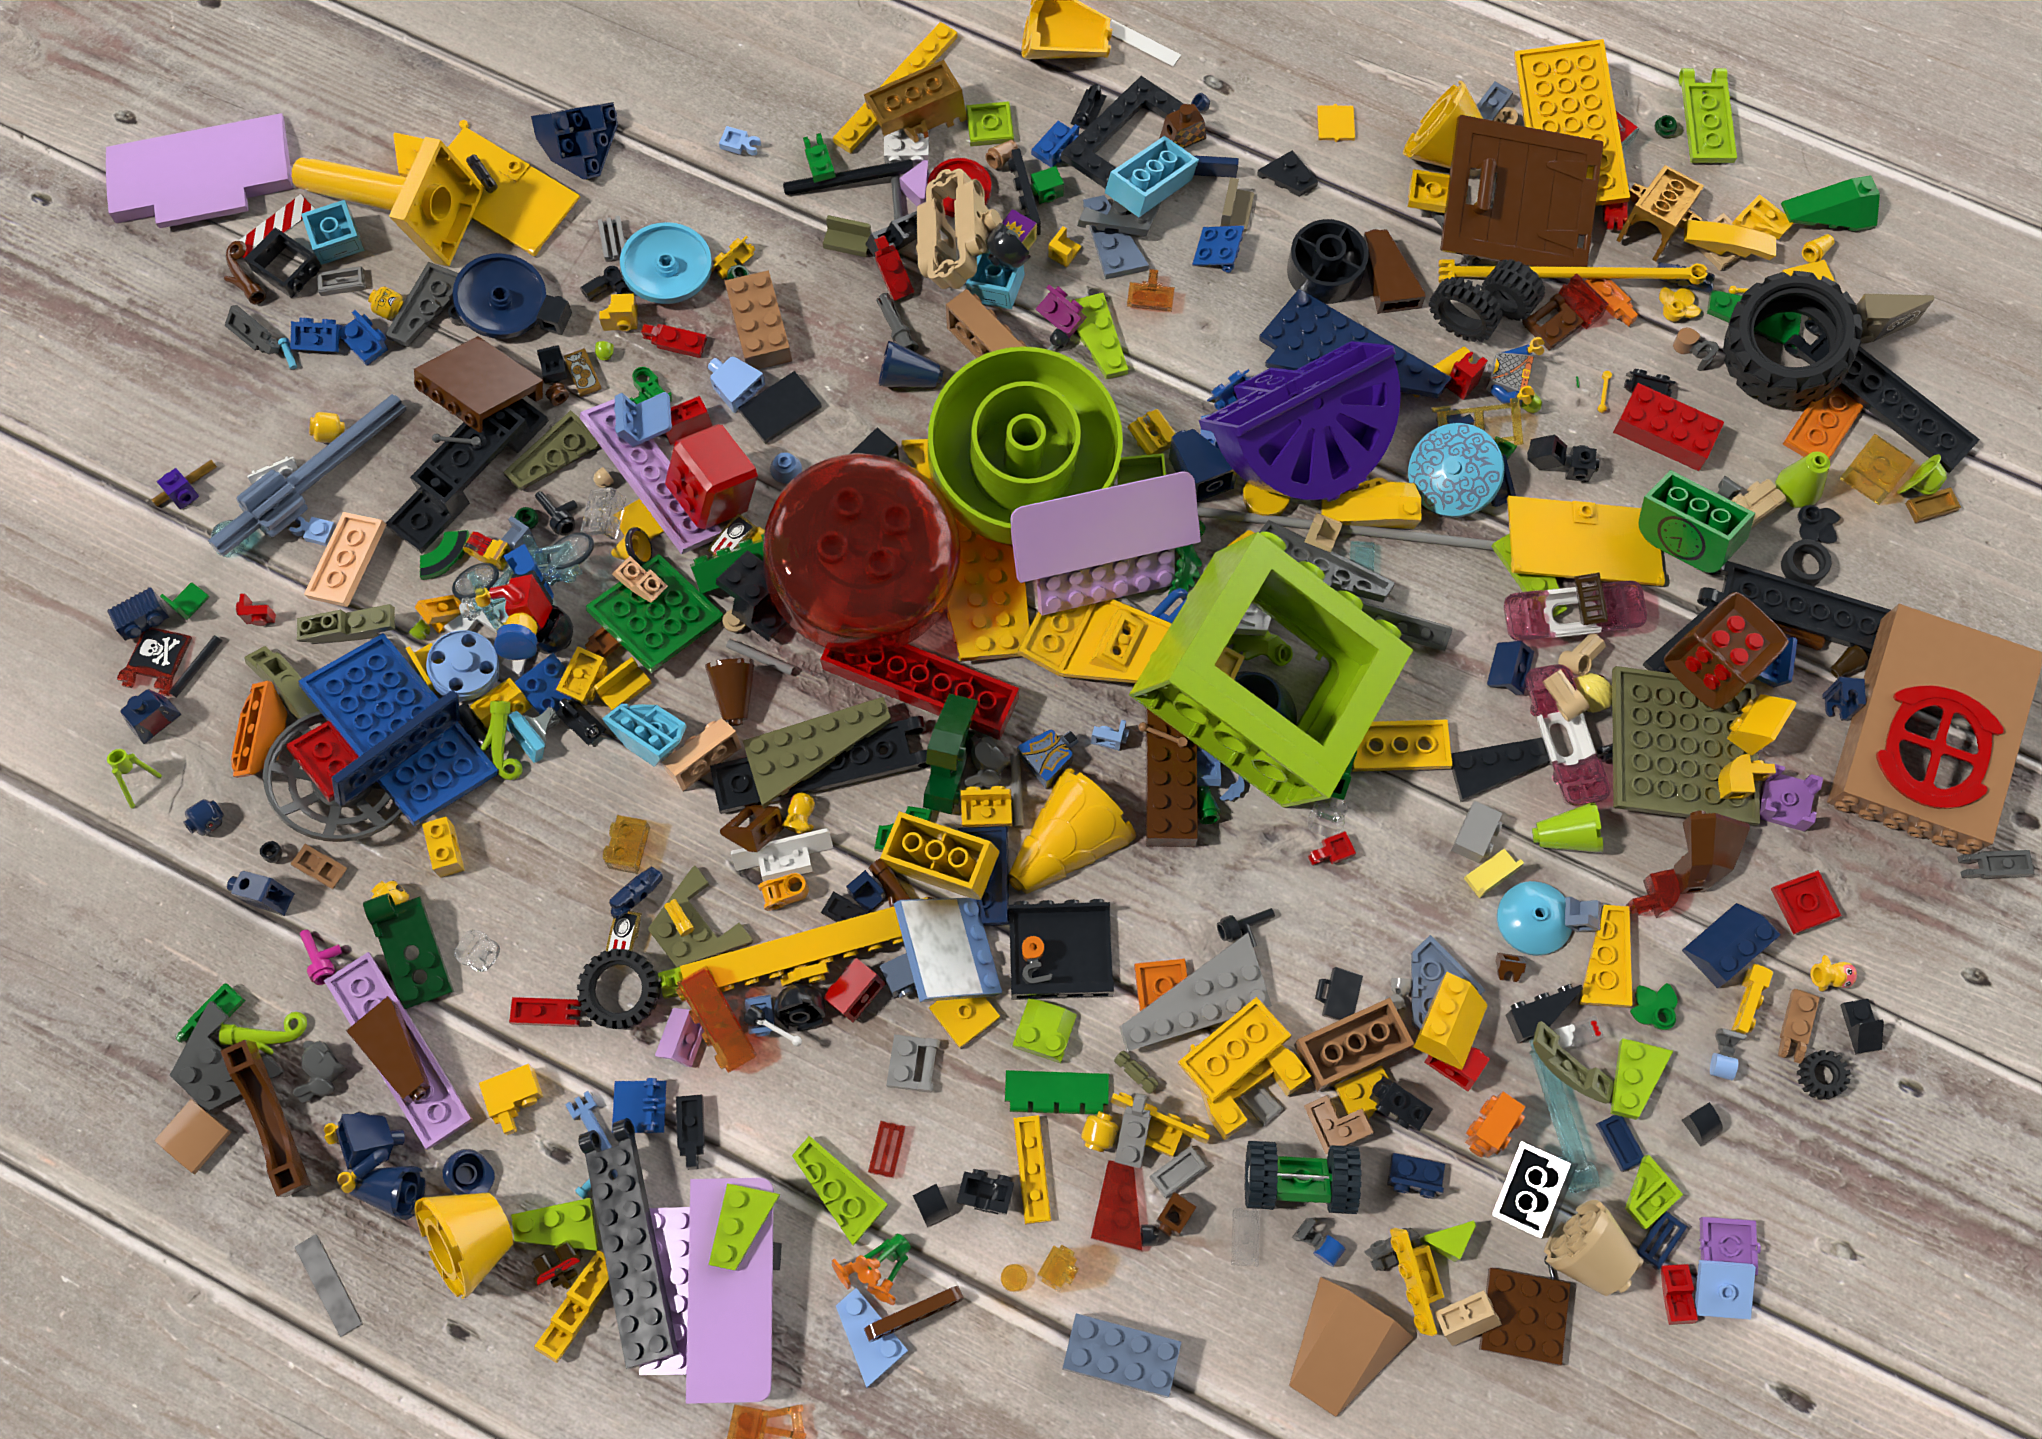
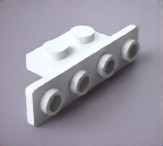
M825 828L770 841L758 852H749L744 848L732 850L731 857L736 871L760 866L764 882L791 873L804 874L813 872L809 854L831 849L833 844L829 829Z

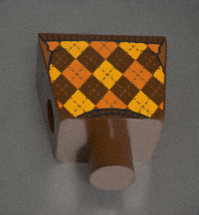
M1183 104L1179 110L1168 114L1159 139L1166 136L1183 149L1207 138L1205 121L1194 104Z

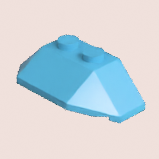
M620 704L602 718L627 749L654 767L674 752L687 727L683 721L658 705L638 704L629 706L628 704Z

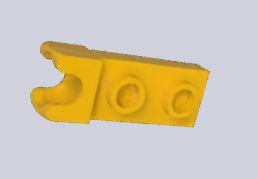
M1753 964L1751 969L1747 968L1741 984L1746 988L1731 1031L1742 1034L1752 1032L1756 1024V1019L1753 1017L1756 1009L1758 1010L1762 1005L1764 996L1761 993L1769 987L1773 975L1772 970L1758 964Z

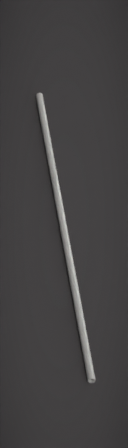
M1197 507L1198 516L1261 524H1266L1270 520L1280 526L1310 529L1313 520L1262 516L1248 512ZM1342 525L1339 532L1493 550L1491 545L1496 542L1368 526Z

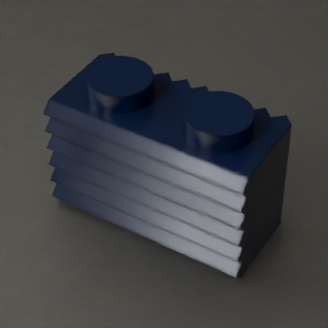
M151 587L107 610L116 631L125 641L138 637L143 631L160 625L165 619L170 617L161 598Z

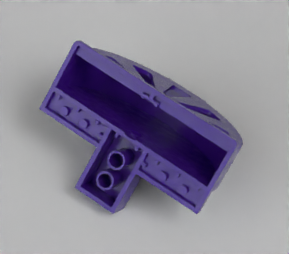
M1351 341L1295 371L1269 368L1234 386L1238 400L1199 420L1202 430L1214 433L1220 451L1228 464L1241 478L1251 485L1271 493L1298 499L1334 501L1340 497V494L1357 489L1360 483L1367 480L1366 477L1382 459L1393 438L1400 410V381L1394 355H1396L1394 346Z

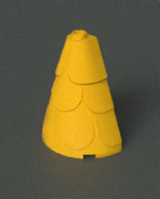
M1067 768L1057 778L1030 834L1025 837L1008 874L1010 878L1009 883L1018 892L1022 890L1025 894H1028L1066 877V874L1094 863L1095 860L1129 845L1136 838L1132 824L1129 821L1126 823L1123 821V811L1097 784L1079 772L1077 775H1074L1075 771Z

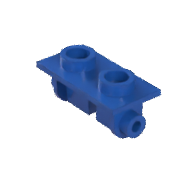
M1247 369L1243 372L1237 370L1228 377L1230 382L1225 386L1221 383L1211 391L1213 395L1207 401L1214 399L1216 402L1214 406L1217 410L1235 402L1237 399L1232 393L1235 392L1234 386L1250 379L1251 377H1246L1245 375L1250 370Z

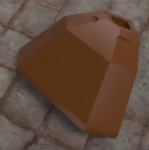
M1703 810L1690 813L1682 822L1688 852L1674 865L1679 894L1705 892L1734 870L1750 830L1749 823L1717 813L1706 814V811Z

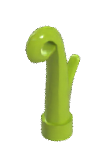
M490 701L491 720L481 750H486L491 743L493 764L498 769L499 776L505 780H515L522 774L521 763L513 758L504 760L507 718L508 714H510V702ZM511 764L515 767V771L510 773L505 767Z
M301 1012L289 1013L284 1019L285 1031L237 1027L236 1024H222L219 1031V1042L221 1045H234L243 1040L256 1042L259 1050L272 1055L274 1053L273 1049L266 1044L284 1043L297 1039L306 1030L307 1019ZM297 1019L298 1026L293 1030L291 1022Z

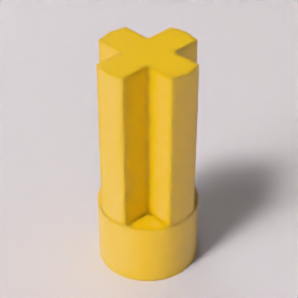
M676 899L664 905L681 937L690 934L694 930L693 925L687 919Z

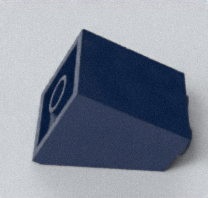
M1195 429L1181 430L1171 437L1169 460L1176 473L1185 471L1193 476L1197 502L1234 489L1237 473L1228 464L1221 451Z

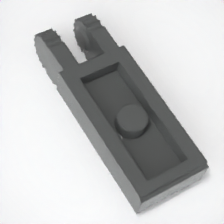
M2030 850L1984 851L1978 854H1965L1957 857L1958 863L1978 862L1979 869L1961 871V878L2031 877L2035 874Z

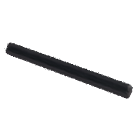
M912 159L836 172V177L815 183L813 177L787 181L783 183L785 195L797 194L906 174L914 166Z

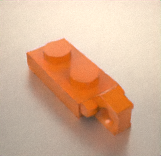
M1588 278L1582 283V287L1614 318H1620L1628 327L1636 321L1638 314L1632 309V299L1611 279Z

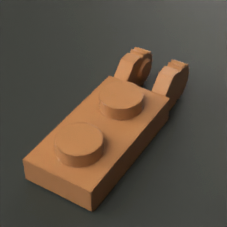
M1798 989L1791 991L1780 1034L1781 1042L1778 1056L1785 1058L1789 1053L1790 1044L1793 1042L1797 1044L1794 1062L1802 1063L1820 997Z

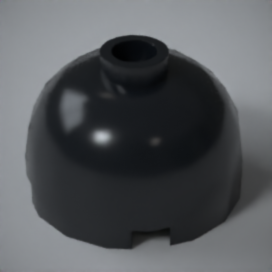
M999 223L987 238V249L990 253L988 259L995 267L1001 265L1005 269L1019 268L1031 258L1029 251L1015 235L1006 233L1009 229L1004 224Z
M552 605V610L543 629L536 633V647L540 653L555 654L566 649L571 644L573 623L570 617L558 606Z
M795 983L783 989L775 999L774 1021L781 1028L789 1030V1026H798L797 1031H805L823 1023L822 1018L826 1015L825 1003L819 991L814 987L803 983Z

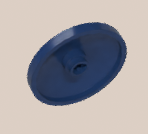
M503 253L487 254L470 261L458 273L453 286L454 306L462 322L474 332L495 339L513 338L531 330L538 323L536 317L546 297L545 283L539 272L522 258Z

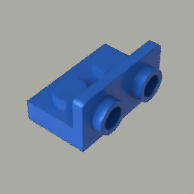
M1058 120L1031 149V155L1049 167H1054L1058 162L1063 161L1060 159L1061 152L1079 136V126L1075 124L1072 128H1069Z
M354 310L351 313L355 319L339 330V337L368 366L388 351L384 342L387 339L378 328L374 330L371 327L373 324L365 314L360 315Z
M299 318V322L291 321L290 349L339 352V330L344 325L336 324V320L322 319V323H314L313 318Z

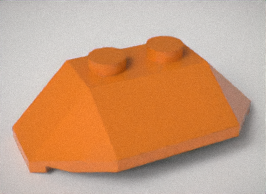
M270 681L252 684L251 693L247 697L240 713L231 756L233 777L251 776L264 769L269 749L276 738L286 729L287 711L273 683Z

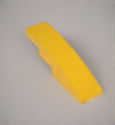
M1696 220L1685 221L1684 242L1719 255L1729 251L1745 258L1750 254L1767 260L1776 257L1775 236L1735 225Z
M598 1250L566 1293L564 1302L550 1319L551 1324L534 1346L536 1351L555 1363L559 1362L610 1283L603 1252Z

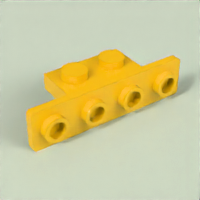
M1122 1092L1119 1095L1113 1093L1110 1102L1126 1109L1127 1106H1133L1134 1098ZM1145 1103L1144 1110L1150 1111L1151 1116L1146 1147L1173 1158L1182 1134L1207 1144L1210 1135L1206 1133L1207 1130L1196 1124L1188 1126L1181 1123L1182 1119L1170 1113L1165 1116L1157 1112L1158 1108Z
M1399 1228L1390 1229L1391 1245L1397 1254L1399 1261L1398 1269L1400 1275L1404 1278L1407 1288L1406 1297L1414 1311V1324L1421 1334L1433 1337L1437 1335V1330L1429 1304L1444 1298L1430 1246L1424 1244L1412 1249L1407 1230Z

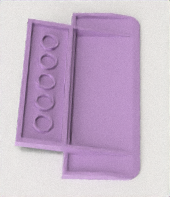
M1185 471L1021 506L1015 509L1011 515V536L1016 575L1020 583L1037 579L1038 611L1040 614L1046 615L1171 586L1172 581L1175 580V548L1201 542L1195 480L1193 476Z
M765 1178L690 1179V1207L649 1208L679 1354L640 1366L639 1375H686V1404L761 1402L770 1395L772 1381L773 1208L736 1271L708 1265L727 1183L774 1193L771 1182Z

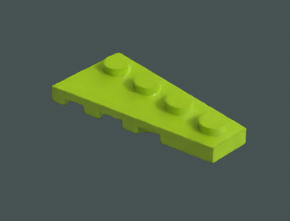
M1104 293L1074 299L1083 307L1081 312L1087 317L1076 331L1081 337L1083 345L1092 354L1091 357L1105 379L1127 375L1128 367Z
M808 1136L793 1153L792 1157L854 1247L887 1208L888 1204L812 1137Z

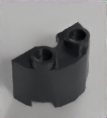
M973 1169L972 1173L964 1171L956 1203L971 1206L975 1210L987 1213L1007 1215L1014 1187L1013 1178L1005 1175H998L997 1179L988 1178V1172Z

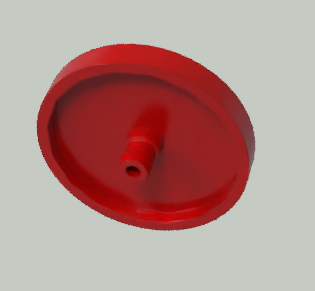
M967 158L948 159L937 165L930 173L927 185L945 169H950L951 171L962 169L972 180L977 179L981 183L984 190L985 206L990 200L992 192L990 175L981 164ZM948 196L943 199L945 215L955 217L954 201L956 198L951 199Z

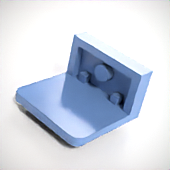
M666 392L637 405L623 393L615 396V431L620 438H623L632 447L671 430L670 396Z

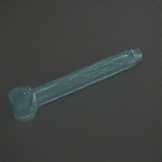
M1530 1040L1532 1050L1529 1054H1531L1563 1156L1578 1163L1569 1190L1571 1193H1577L1598 1188L1600 1186L1598 1172L1595 1165L1591 1161H1587L1562 1081L1544 1065L1536 1053L1533 1040Z

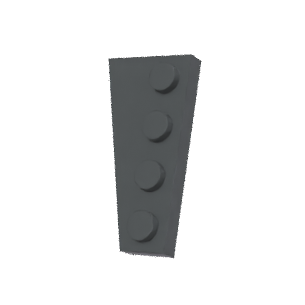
M428 262L386 332L387 339L408 347L453 300V286L458 273Z

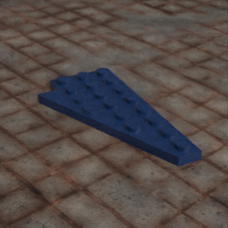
M1300 289L1296 291L1259 335L1260 342L1275 350L1265 362V367L1295 371L1329 352L1354 341L1394 346L1396 352L1394 359L1399 374L1400 392L1438 399L1452 379V377Z

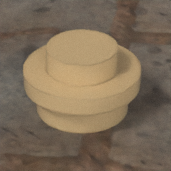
M729 610L723 616V625L730 632H740L746 626L732 615V610Z

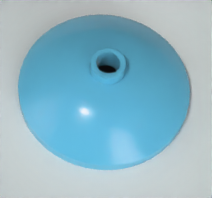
M1529 881L1515 885L1505 893L1498 905L1497 923L1502 936L1508 944L1524 954L1542 956L1555 952L1566 943L1572 932V929L1565 926L1566 898L1561 892L1546 883ZM1535 911H1541L1543 917H1537Z

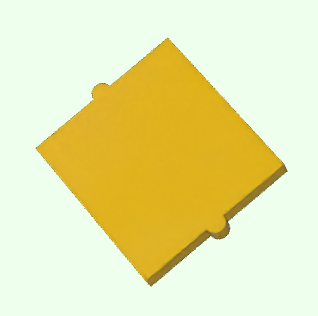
M1337 104L1317 105L1318 140H1334L1335 142L1339 140H1355L1353 106H1338Z

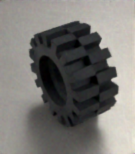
M1826 1050L1816 1051L1805 1057L1802 1063L1798 1065L1801 1069L1797 1071V1076H1801L1798 1083H1803L1805 1086L1802 1090L1804 1092L1809 1091V1096L1812 1098L1817 1096L1818 1100L1831 1099L1848 1088L1846 1085L1851 1080L1847 1076L1851 1072L1850 1070H1845V1067L1848 1066L1847 1062L1842 1063L1840 1061L1843 1057L1840 1055L1833 1056L1835 1052L1828 1051L1826 1053ZM1822 1065L1830 1069L1833 1075L1830 1084H1822L1816 1079L1815 1069L1817 1066Z

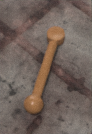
M1145 722L1140 723L1138 726L1141 732L1148 731L1176 742L1180 748L1187 746L1188 741L1185 737H1174L1149 727Z

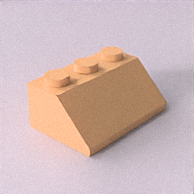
M720 718L718 721L710 722L699 735H694L687 739L684 746L677 751L674 750L673 753L662 761V764L679 788L684 791L710 772V765L722 763L742 747L733 727Z

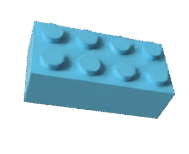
M1163 136L1111 171L1105 194L1137 217H1140L1192 181L1199 159L1166 136Z

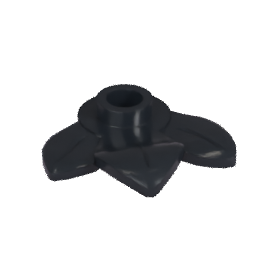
M1806 505L1799 510L1797 518L1801 524L1799 534L1802 539L1818 540L1826 544L1837 541L1836 532L1833 524L1841 519L1837 512L1830 508L1820 509L1815 505Z

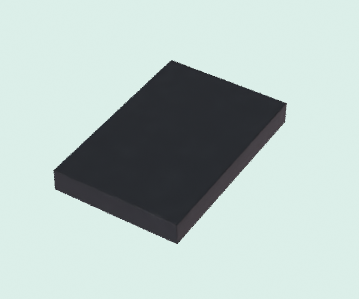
M793 371L738 407V410L761 440L767 444L820 409L822 405L799 375Z

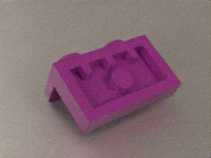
M1048 285L1046 288L1050 292L1035 310L1056 328L1065 332L1070 338L1087 318L1081 312L1083 307L1074 299L1071 302L1066 299L1068 294L1059 286L1054 289L1051 285Z

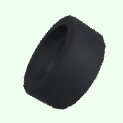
M1810 539L1794 542L1784 553L1781 560V570L1787 579L1811 586L1818 584L1829 573L1832 565L1831 555L1827 548L1821 543ZM1797 552H1805L1812 555L1819 564V571L1816 574L1801 572L1796 568L1793 556Z

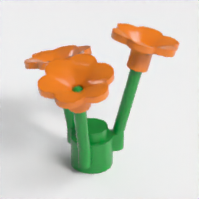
M897 1233L891 1239L887 1238L880 1246L866 1255L856 1257L854 1263L849 1262L845 1266H841L836 1259L831 1260V1265L847 1290L851 1288L849 1275L856 1272L862 1283H868V1292L875 1295L880 1301L894 1305L896 1298L889 1291L901 1266L909 1259L906 1253L911 1249V1246L904 1236ZM883 1251V1253L878 1258H873L871 1260L872 1257ZM886 1258L891 1262L897 1260L889 1277L884 1279L880 1286H876L878 1280L881 1279V1273L878 1270L880 1263Z

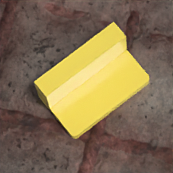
M1504 848L1466 875L1464 880L1476 895L1481 898L1516 873L1524 862L1521 859L1515 862Z

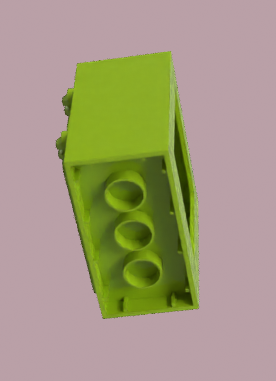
M1256 532L1215 552L1195 587L1188 593L1187 600L1156 651L1151 654L1150 661L1132 688L1129 696L1285 808L1330 798L1413 649L1400 640L1402 634L1395 625L1385 620L1375 621L1362 611L1363 602L1357 596L1347 591L1340 590L1337 592L1323 582L1325 574L1319 567L1306 561L1297 562L1285 553L1286 544L1281 538L1270 532ZM1251 603L1318 652L1315 656L1316 660L1320 661L1323 656L1329 662L1327 673L1297 725L1291 723L1215 666L1216 661Z

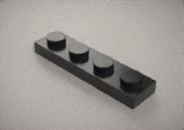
M1020 148L1011 150V159L1008 160L1010 173L1015 175V178H1013L1015 191L1020 192L1018 197L1021 210H1025V217L1037 223V235H1041V221Z

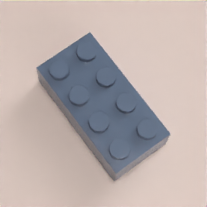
M1076 1313L1062 1370L1168 1398L1181 1341Z

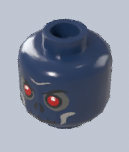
M202 799L185 810L187 820L183 821L191 834L197 832L199 835L205 836L222 825L224 813L214 800Z

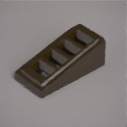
M1600 572L1574 576L1581 624L1589 625L1608 622ZM1595 581L1594 586L1582 587L1584 582ZM1596 591V595L1584 597V592ZM1597 601L1598 605L1586 607L1585 602ZM1599 610V615H1587V612Z

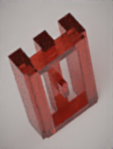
M880 1120L868 1173L894 1179L906 1126L886 1123ZM886 1128L889 1129L885 1143L880 1168L878 1170L875 1169L878 1159V1154L884 1130ZM894 1131H899L890 1171L887 1172L885 1168Z

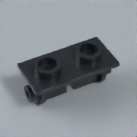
M1093 84L1089 89H1086L1071 121L1072 125L1076 124L1080 128L1086 129L1098 117L1107 98L1106 95L1101 94L1100 85Z
M1634 369L1626 373L1630 380H1625L1624 388L1629 392H1633L1637 383H1640L1671 397L1672 390L1668 388L1676 382L1671 381L1670 376L1656 374V377L1647 375L1645 370Z
M564 698L559 702L560 710L556 714L588 746L606 730L577 700L573 698L567 700Z

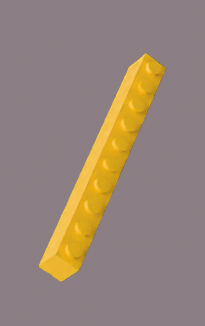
M890 907L682 965L680 969L684 981L708 967L721 992L735 989L734 984L744 981L746 986L760 982L759 977L769 974L771 979L784 975L783 970L793 968L795 971L809 966L808 963L814 961L829 963L834 961L833 956L843 954V957L847 958L857 955V949L867 947L868 951L882 948V942L892 940L893 944L904 941L895 907ZM703 984L701 985L702 987H704V988L707 989L708 991H711V990H710L708 987H706L705 985H703Z

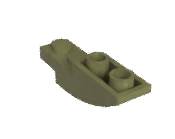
M391 604L347 613L340 609L297 618V641L327 643L375 638L380 632L395 630V607Z
M264 646L244 657L245 663L263 681L273 683L283 705L298 719L319 711L299 686L298 681L302 679L300 675L278 652L273 653Z

